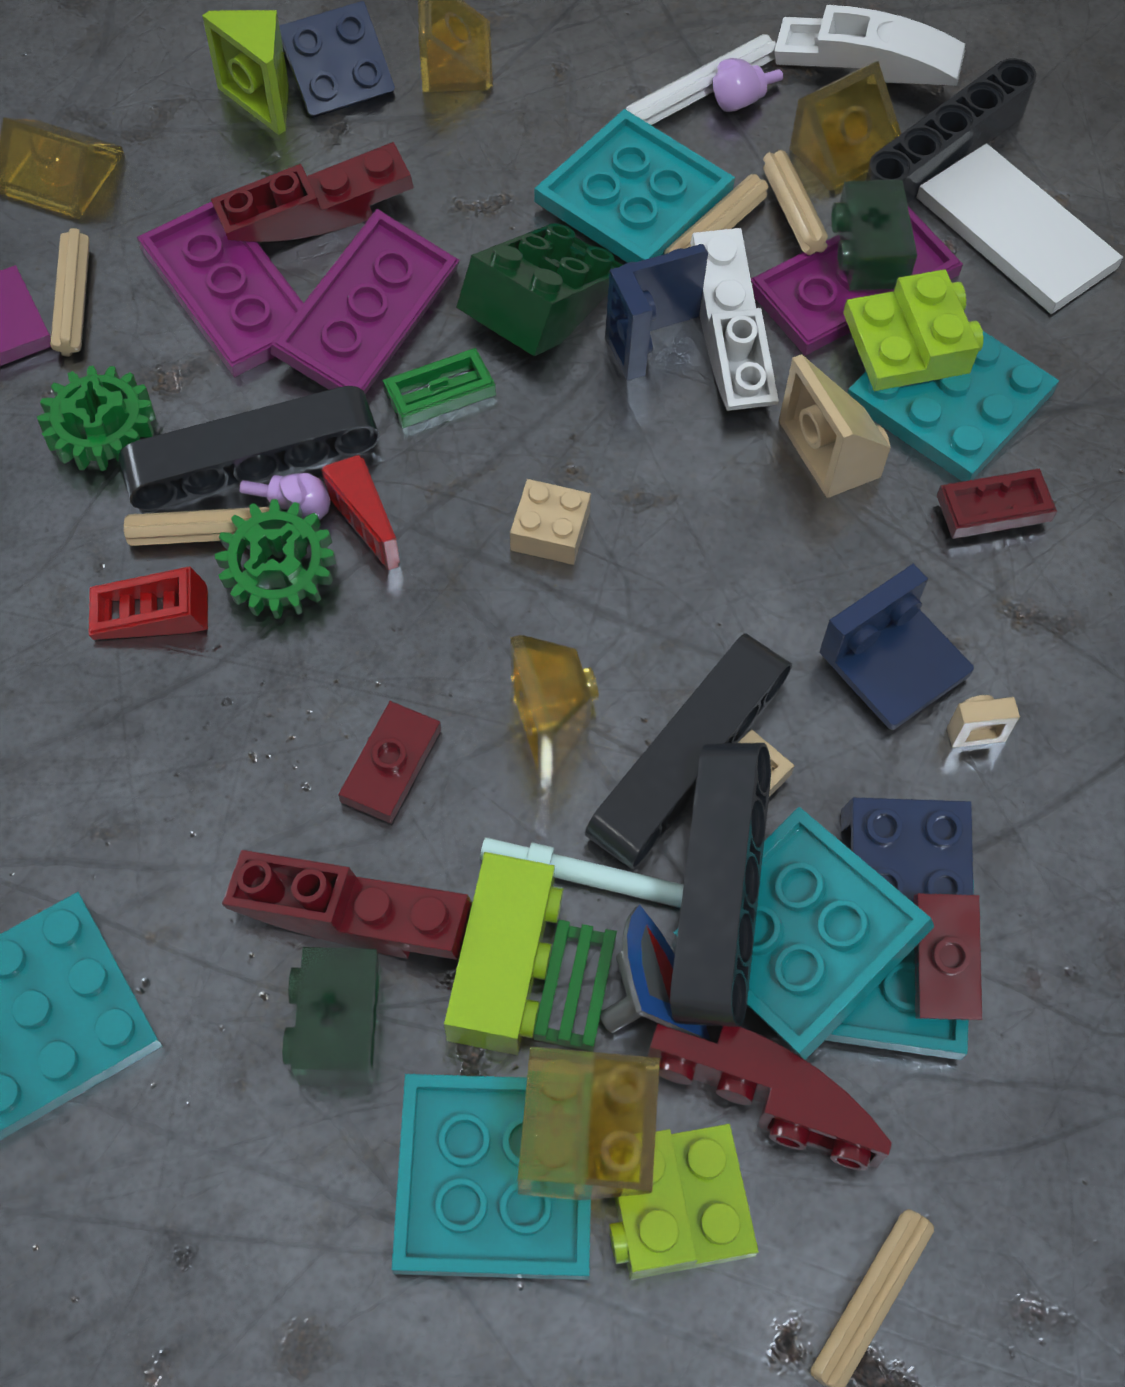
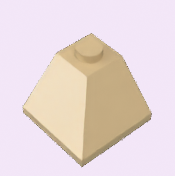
M802 354L793 357L779 422L826 498L881 478L891 448L885 430L880 425L874 423L862 405Z

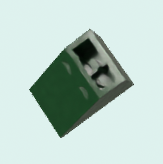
M551 223L472 254L456 308L526 352L536 356L561 344L608 295L610 270L623 265L615 261L613 254L606 249L590 246L575 237V232L569 227Z

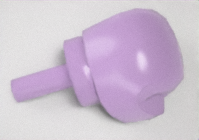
M729 58L719 63L717 66L718 72L712 81L718 105L725 112H734L764 97L767 92V85L781 81L783 73L780 69L764 73L758 65L751 66L743 59Z
M295 473L286 476L274 475L269 485L242 480L240 483V493L266 497L270 503L272 499H277L281 510L288 511L294 502L299 503L303 513L302 519L315 513L318 515L319 520H321L329 511L330 497L324 482L309 473Z

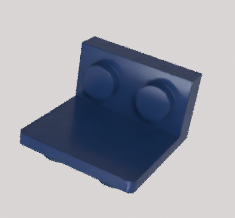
M364 1L279 25L284 58L289 61L305 108L311 118L393 93L395 86Z
M704 244L685 249H675L664 255L639 262H629L621 267L610 270L605 337L627 381L646 376L647 357L653 351L650 331L699 316L708 259V251Z
M914 563L831 618L819 651L891 730L902 725L970 677L974 670L971 662L920 610L922 607L920 598L928 578Z
M853 797L841 809V832H851V851L913 903L914 895L918 893L974 895L971 801Z

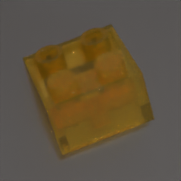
M530 1047L518 1170V1195L591 1200L651 1194L660 1058Z

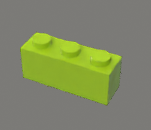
M484 852L444 1021L446 1041L518 1055L522 1036L533 1038L540 1002L530 1000L534 978L546 979L552 944L542 942L546 922H558L564 888L554 886L555 865Z

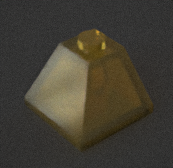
M525 635L510 637L511 691L540 786L545 787L553 784L590 724L592 701L599 699L598 687L592 668H582L575 648Z

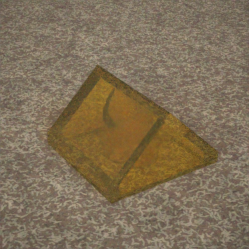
M418 0L419 49L423 92L483 91L493 86L490 21L463 0Z
M879 61L868 64L798 99L790 150L828 190H835L867 173L871 157L901 134Z
M3 117L0 136V194L80 219L123 156L122 146L39 120Z

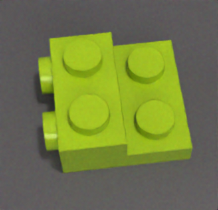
M946 269L899 277L895 290L892 292L846 300L843 314L874 391L971 373L978 351H981L983 347V331L978 321L968 322L964 313L966 308L964 286L961 282L952 283Z
M730 1124L671 1134V1130L667 1129L607 1140V1157L597 1159V1170L603 1198H615L619 1222L609 1224L614 1260L616 1264L627 1262L630 1280L756 1257L759 1251Z

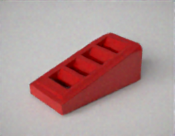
M357 455L324 466L322 474L331 502L388 570L397 568L400 560L396 536L364 458Z
M191 566L90 587L89 636L93 640L186 634L208 629V588L206 582ZM158 598H163V609L157 610ZM140 599V614L135 615V600ZM112 601H119V618L112 619Z

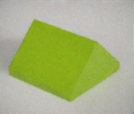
M277 10L208 11L203 14L202 17L218 89L276 134L280 135L285 132L289 82Z

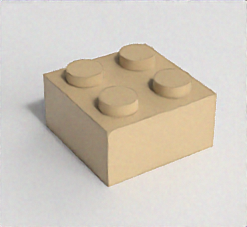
M527 479L510 531V551L574 565L590 513L591 493Z

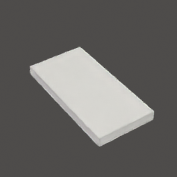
M987 143L919 187L917 199L1050 314H1053L1118 269L1123 259L1122 255Z

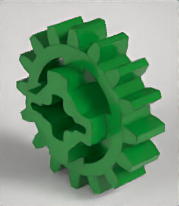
M94 365L88 366L87 376L79 378L76 373L71 371L68 373L69 384L63 386L53 383L51 385L55 398H42L40 401L44 414L37 416V420L48 449L50 451L56 450L59 460L63 464L74 458L79 470L84 471L90 461H96L100 470L104 471L107 469L109 459L115 458L119 462L118 455L126 445L141 440L140 437H153L154 434L151 421L156 420V415L147 388L144 384L137 386L134 374L130 372L119 379L114 366H110L104 375H98Z
M272 499L269 511L263 513L253 503L249 505L251 518L245 521L243 518L234 515L231 520L236 528V532L234 534L221 532L219 535L222 545L228 551L215 553V560L218 566L225 569L218 576L224 588L233 587L230 595L237 605L249 598V608L254 615L258 616L265 605L270 606L275 619L281 618L283 606L291 605L297 614L303 613L300 600L307 596L310 600L318 603L321 597L316 585L318 583L331 585L333 581L330 571L325 568L326 566L336 564L334 550L327 548L333 543L328 529L318 531L321 524L317 514L312 513L302 519L303 513L299 503L294 502L288 511L284 512L281 511L278 500ZM310 545L312 552L311 562L306 571L302 567L301 559L308 553L306 548ZM247 547L250 550V559L243 564L245 570L242 572L241 559ZM271 555H274L279 559L285 556L284 561H282L281 563H278L274 559L267 561L268 557H270ZM271 588H283L277 590H270Z

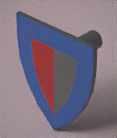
M641 905L636 906L626 919L622 936L623 951L616 955L627 996L601 1011L600 1015L604 1026L613 1033L643 1016L669 1028L711 1041L705 1025H681L674 1021L671 1011L670 993L675 953Z

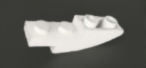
M826 5L823 18L784 17L774 53L776 65L865 68L866 82L957 86L965 53V43L931 26L902 16L858 7Z
M741 228L693 233L690 242L691 247L704 244L708 251L699 315L710 363L726 410L777 405L779 400L761 308H756L742 230Z

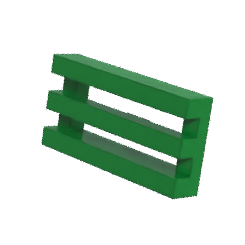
M476 348L383 380L384 392L387 398L391 399V406L394 412L398 413L402 428L496 396V384ZM473 368H474V371L465 373V374H463V375H460V376H457V377H454V378H451V379L448 378V377H450V376H453V375H456V374H459V373H461V372H464V371H467V370H470V369H473ZM430 384V386L402 396V393Z
M558 919L534 1030V1040L591 1052L594 1051L617 931L605 929V933L594 931V926L582 924L581 928L570 926L569 921ZM567 941L577 942L578 945L560 1030L551 1029L549 1024ZM592 945L601 947L584 1035L572 1033L589 948Z

